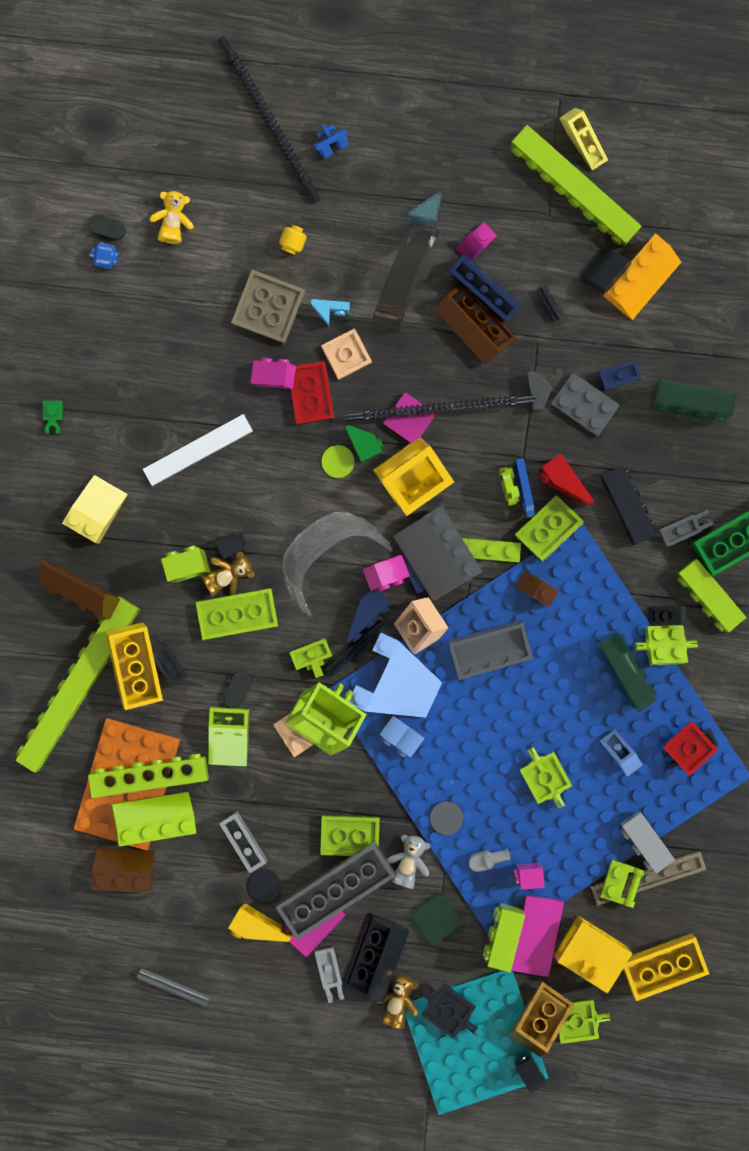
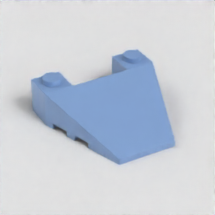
M380 633L373 651L390 658L374 693L356 685L349 703L366 712L426 718L442 682L398 640Z

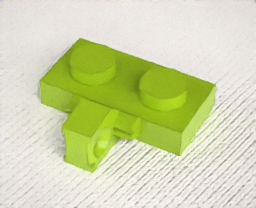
M326 638L290 652L296 670L307 667L308 671L313 669L316 678L324 676L320 667L324 665L323 660L332 657Z

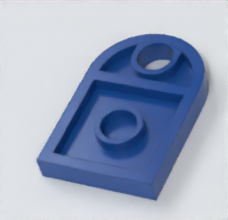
M524 458L517 459L513 462L522 508L525 517L528 518L534 516L533 500Z

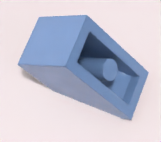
M613 730L600 740L627 777L643 765L633 749L616 730Z

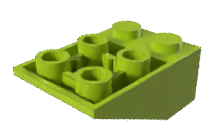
M210 707L208 764L247 767L250 709Z

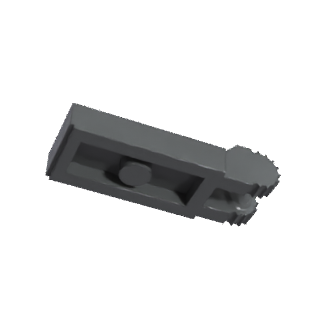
M708 510L696 515L693 514L659 529L658 532L665 547L702 532L701 530L714 525L713 521H708L699 526L696 520L709 514Z

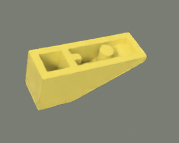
M574 108L559 118L567 135L591 170H594L608 160L583 110Z

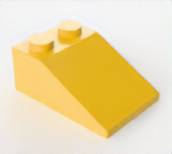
M246 903L239 909L228 928L231 930L232 935L240 939L243 937L245 939L289 942L293 936L292 932L288 929L285 932H281L283 925Z

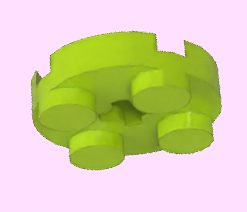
M512 467L499 469V475L503 477L501 485L506 502L508 501V506L515 505L519 502L518 497L520 495L517 485L513 486Z

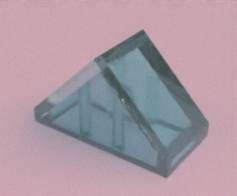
M438 192L408 212L409 220L436 225L442 198L441 192Z

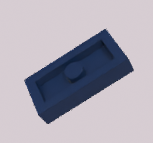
M636 360L598 373L604 391L641 379Z

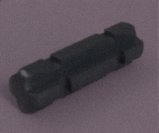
M545 285L538 288L537 293L539 297L543 298L541 300L548 313H551L550 317L555 322L560 320L563 314L560 310L558 311V305L553 296L549 295L550 291Z

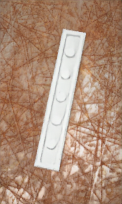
M243 414L143 470L151 485L154 486L253 432Z

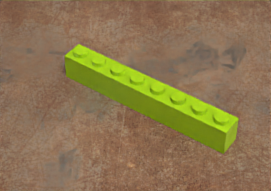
M528 125L512 141L510 146L512 152L517 157L525 159L527 166L532 170L536 169L545 182L552 183L555 186L554 189L560 195L564 194L569 198V203L575 208L579 207L588 220L596 222L598 229L603 233L607 232L616 245L624 247L642 227Z

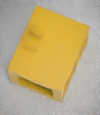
M421 437L373 470L396 505L406 516L454 483L431 446Z
M577 916L554 953L558 963L606 993L610 991L632 955V952L625 944L580 916Z

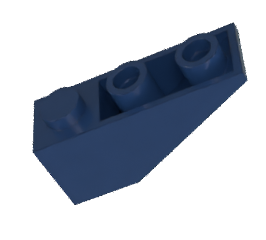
M377 589L370 590L360 600L347 638L348 643L351 640L355 643L362 636L360 632L365 627L369 629L376 623L374 618L378 614L383 616L390 609L388 607L390 602Z

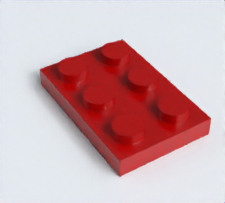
M325 361L296 366L294 386L291 389L296 424L334 419Z

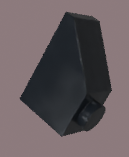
M531 1053L528 1055L523 1054L516 1059L517 1062L514 1063L515 1068L530 1094L547 1083L543 1071Z

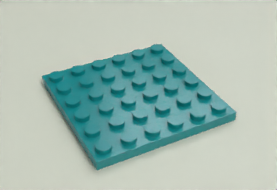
M498 970L451 986L452 989L476 1005L469 1019L471 1023L478 1027L474 1034L464 1027L453 1039L425 1019L422 1013L428 1006L429 1001L423 996L412 999L418 1010L417 1016H413L406 1007L405 1015L438 1115L526 1086L514 1064L517 1062L516 1059L523 1054L528 1055L531 1053L543 1071L545 1079H548L542 1057H538L508 1035L517 1017L525 1007L513 971L510 973Z

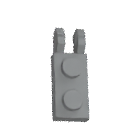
M330 946L315 950L316 961L328 1003L333 1002L330 988L336 986L340 1000L345 999L334 947Z

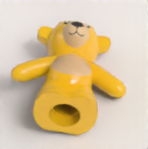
M176 191L161 192L160 197L164 201L165 209L151 215L149 220L155 222L164 218L157 239L161 242L180 244V222L187 229H193L192 222L181 213L184 205L189 203L190 198Z

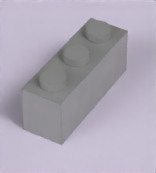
M238 811L219 823L249 874L267 863V858Z
M640 811L635 812L620 823L623 828L620 832L626 840L630 838L634 843L631 847L638 856L641 854L644 857L645 861H643V864L649 872L653 870L657 874L675 861Z

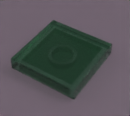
M442 891L410 913L432 946L463 925L462 920Z

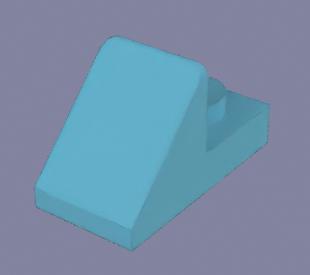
M311 299L312 307L328 326L330 323V312H334V315L345 316V313L350 312V302Z

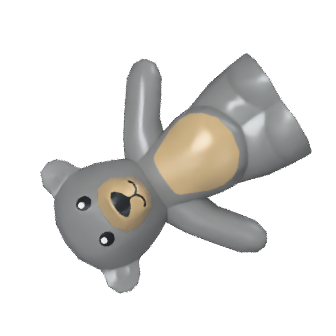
M403 835L401 839L404 842V853L390 856L387 858V861L390 864L401 861L391 882L413 889L416 867L419 868L424 876H429L428 868L419 857L425 850L430 848V844L418 836Z

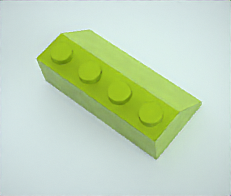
M189 792L112 804L115 836L118 846L196 834L194 812Z

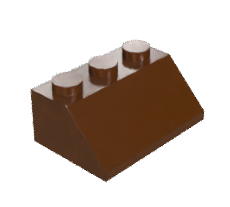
M97 848L92 869L91 890L150 893L153 886L155 851Z

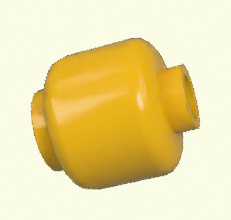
M292 225L291 228L285 227L279 240V244L282 246L281 249L294 255L296 252H301L307 236L302 233L303 229Z

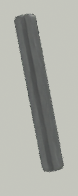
M140 969L137 974L138 980L206 1007L210 997L145 969Z

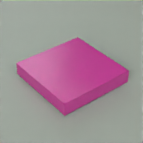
M405 392L396 404V407L400 408L402 406L405 408L406 405L408 407H411V405L416 407L417 404L419 406H422V404ZM432 412L431 415L428 413L423 415L421 413L420 416L414 414V417L412 415H409V417L404 415L403 418L401 416H398V418L393 416L392 419L387 417L383 424L409 443H412L422 436L436 414Z

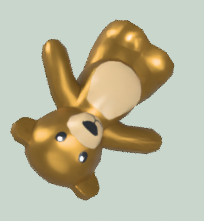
M239 551L236 553V558L231 564L216 557L211 558V563L221 569L201 575V578L212 597L229 583V594L233 596L237 590V577L248 576L252 578L255 575L252 571L251 561L243 555V552Z
M394 974L392 977L394 992L386 994L383 1003L390 1002L380 1022L394 1028L404 1029L406 1007L413 1016L418 1015L416 1006L408 996L412 993L413 989L418 988L419 984L407 975Z

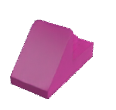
M482 223L473 233H469L456 250L462 256L466 254L473 260L497 238V235L485 223Z

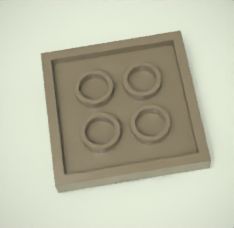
M251 270L231 323L285 344L304 297L305 289Z

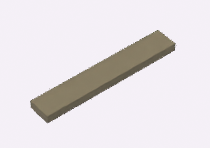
M696 851L675 858V861L657 874L653 870L649 872L647 868L643 869L645 873L644 876H641L637 892L706 870L701 852ZM634 873L628 874L621 897L628 895ZM604 882L590 886L597 906L611 901L600 897Z

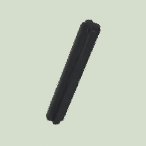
M381 619L378 620L355 643L325 669L330 676L336 674L386 628V624Z

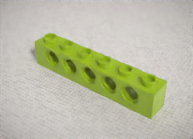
M200 753L189 755V759L183 760L181 756L172 757L170 762H162V759L153 760L150 765H143V762L133 763L130 768H124V765L113 766L110 771H105V768L94 769L93 773L88 775L91 798L196 783L209 779L206 756L201 757ZM184 764L191 766V774L183 773L182 766ZM165 767L172 769L173 774L171 777H166L163 774ZM145 770L152 771V780H147L144 777ZM126 773H131L134 776L133 783H128L125 780ZM107 776H112L115 779L113 786H109L106 783Z

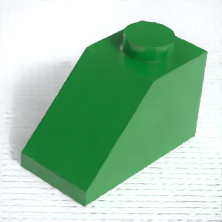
M350 425L345 427L361 463L382 454L381 449L384 446L380 438L376 439L374 434Z

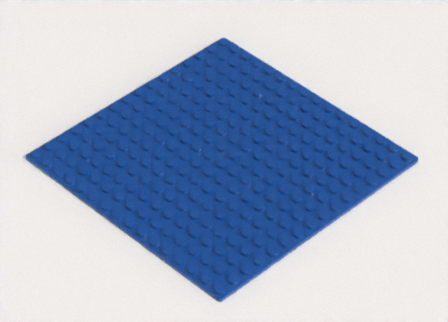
M584 524L566 539L543 563L534 554L530 555L440 615L448 629L440 639L420 652L413 654L442 682L426 718L361 710L367 715L356 733L487 934L490 926H494L493 912L495 907L499 906V903L523 909L525 894L565 902L607 874L611 859L623 863L634 856L636 852L631 847L634 843L630 838L626 840L620 832L623 829L620 823L635 812L640 811L658 837L661 838L749 779V772L678 665L649 666L646 650H634V643L645 642V627L651 625ZM524 571L559 590L550 607H545L515 588ZM514 621H523L533 659L464 679H458L447 640ZM404 639L400 641V643L409 652H411L410 648L408 647ZM382 654L332 686L330 690L334 691L337 685L341 683L344 685L339 695L344 698V695L349 690L353 692L356 685L374 693L390 658ZM393 715L424 737V740L412 757L408 755L406 758L396 752L398 749L393 744L388 746L381 741L382 736L379 734ZM689 721H692L701 731L710 728L719 746L716 747L718 750L707 761L688 776L679 765L669 768L668 763L674 759L671 756L663 757L662 753L665 750L662 746ZM613 730L620 734L643 764L628 777L600 742L601 739ZM532 747L535 748L539 757L554 751L572 785L560 794L565 806H561L559 809L553 799H548L538 804L519 770L532 761L527 752ZM445 801L455 803L463 813L462 826L457 832L450 835L438 833L430 822L432 809L437 804ZM508 848L511 861L497 863L493 866V869L475 872L468 865L470 856L485 850L493 853ZM539 862L543 867L545 888L521 890L514 881L513 876L516 864Z

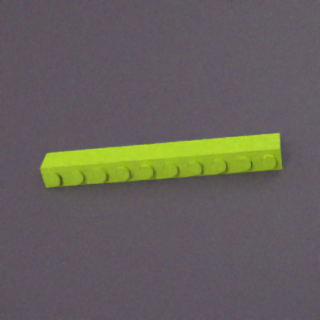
M118 597L120 601L111 619L103 617L99 621L100 627L97 632L93 631L88 638L90 643L87 648L83 647L79 652L78 657L80 659L69 668L67 673L70 675L66 681L63 679L57 688L59 690L56 697L52 696L47 704L48 710L46 713L42 712L37 719L38 726L36 729H31L26 737L28 739L26 745H22L17 751L16 755L18 757L16 761L34 773L41 769L110 659L111 655L105 631L130 626L139 613L140 608L126 599Z

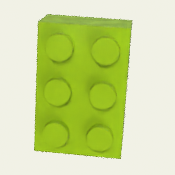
M191 546L185 548L183 553L176 551L166 553V557L161 560L167 582L175 583L211 572L205 550Z
M499 903V906L495 907L493 912L494 926L489 928V945H485L483 956L488 967L511 973L525 913L522 908Z

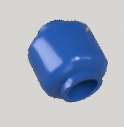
M99 242L96 247H92L90 258L93 259L94 266L111 269L112 266H116L119 251H116L114 245Z

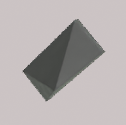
M531 371L528 372L531 395L536 396V401L532 402L533 410L542 411L552 386L540 374Z

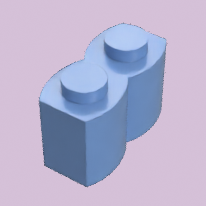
M394 715L379 734L382 736L381 741L388 746H391V744L398 748L396 752L405 758L407 755L412 757L424 740L423 736Z

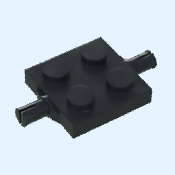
M446 983L434 995L425 988L423 992L421 991L420 995L429 1001L422 1016L454 1039L456 1034L464 1027L472 1032V1034L478 1029L477 1026L469 1021L476 1005Z

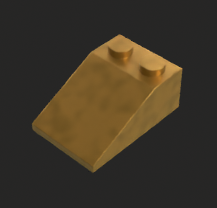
M541 982L517 1017L508 1035L538 1057H541L548 1053L574 1004L544 982Z

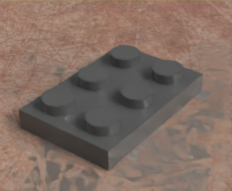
M575 373L571 374L550 404L596 437L600 435L620 406Z

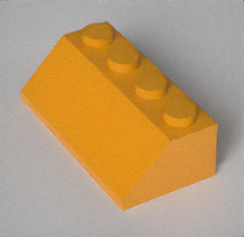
M656 233L632 260V264L618 281L603 295L631 320L634 319L681 263L671 246Z

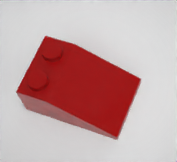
M562 454L538 470L540 472L538 476L544 484L547 483L550 487L585 506L594 502Z

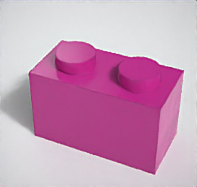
M261 358V361L253 360L251 384L259 387L293 389L296 366L290 364L289 360L278 359V362H272V359Z
M402 555L363 569L371 591L377 588L379 592L390 588L389 584L391 583L393 587L404 583V578L410 576Z
M539 862L516 864L513 876L514 881L521 890L545 888L543 867Z

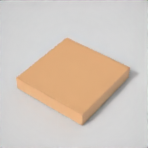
M355 328L321 345L338 380L372 363Z

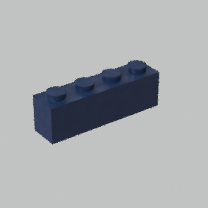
M466 254L461 256L449 270L506 322L522 306L516 298Z

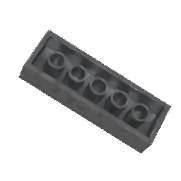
M373 841L278 902L275 908L295 939L298 940L394 878L395 872L376 842Z

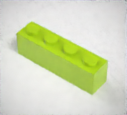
M693 559L676 573L679 577L677 581L684 588L687 587L691 591L689 594L696 603L699 601L702 604L703 612L708 617H713L716 621L714 623L721 632L723 630L724 632H730L747 618L698 559Z

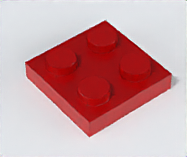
M689 721L662 746L688 776L694 773L718 750L692 721Z

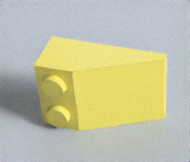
M94 475L71 507L62 524L99 544L128 494Z

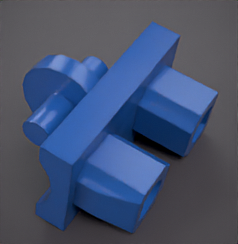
M322 124V131L317 133L319 139L324 136L326 138L313 144L314 149L319 151L323 158H327L333 154L329 144L336 142L339 150L349 146L346 137L348 133L346 129H341L331 135L330 133L336 130L335 126L332 125L327 128L325 124Z

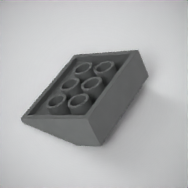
M440 506L393 536L432 601L437 600L482 572L443 506Z

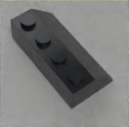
M369 913L343 986L367 1001L383 1003L410 930L397 922Z

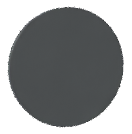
M441 802L432 809L430 822L438 833L450 835L457 832L462 826L463 813L455 803Z

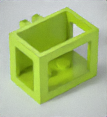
M318 682L301 693L284 724L332 756L350 746L367 714L349 703L353 695L351 690L346 692L344 698L339 696L344 687L341 683L332 691ZM354 726L347 740H345L343 738L345 733L349 728Z

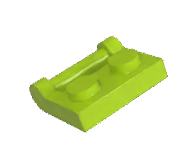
M611 859L600 897L634 908V898L641 876H644L645 870ZM632 872L634 876L627 898H623L621 896L628 873Z

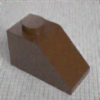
M524 571L515 585L516 589L545 607H550L559 592L553 586Z

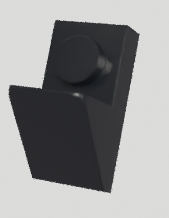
M686 606L649 607L651 626L686 625Z

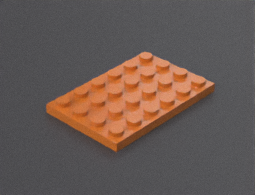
M106 718L90 774L93 773L94 769L105 768V771H110L113 766L124 765V768L132 767L131 764L143 762V765H150L151 761L162 759V762H170V758L176 757L181 739ZM165 767L163 774L166 777H170L172 769ZM145 770L144 777L147 780L153 779V773L150 770ZM126 773L125 780L128 783H133L134 776L131 773ZM107 776L106 783L109 786H113L115 779L112 776ZM88 778L74 830L116 841L112 804L163 796L167 787L91 798ZM151 841L131 844L129 846L148 851Z

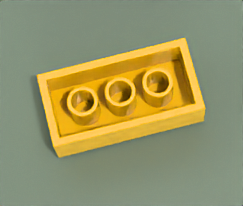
M142 622L105 631L123 708L128 710L163 701L147 626Z
M692 933L631 955L623 968L630 990L636 1001L709 975L697 939Z

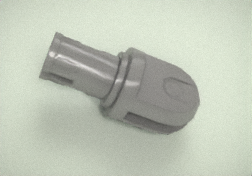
M508 848L493 853L485 850L471 855L468 865L471 870L481 872L493 869V866L497 863L511 861Z

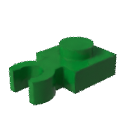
M43 401V420L48 421V424L45 426L47 434H50V428L53 426L56 428V434L61 432L58 421H63V401Z

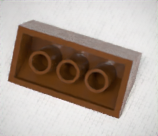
M464 283L447 294L434 308L439 317L451 327L452 331L464 341L465 345L485 365L516 339L514 334Z
M43 560L40 563V584L46 587L45 591L53 595L56 593L60 594V599L71 603V601L77 603V608L85 612L87 609L92 611V616L100 620L103 617L111 619L120 598L57 565Z

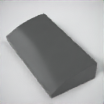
M522 620L447 640L459 680L533 659Z

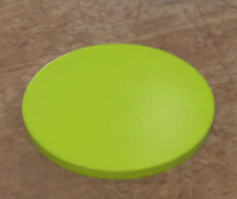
M335 445L324 452L322 467L329 476L343 478L353 470L354 456L345 446Z

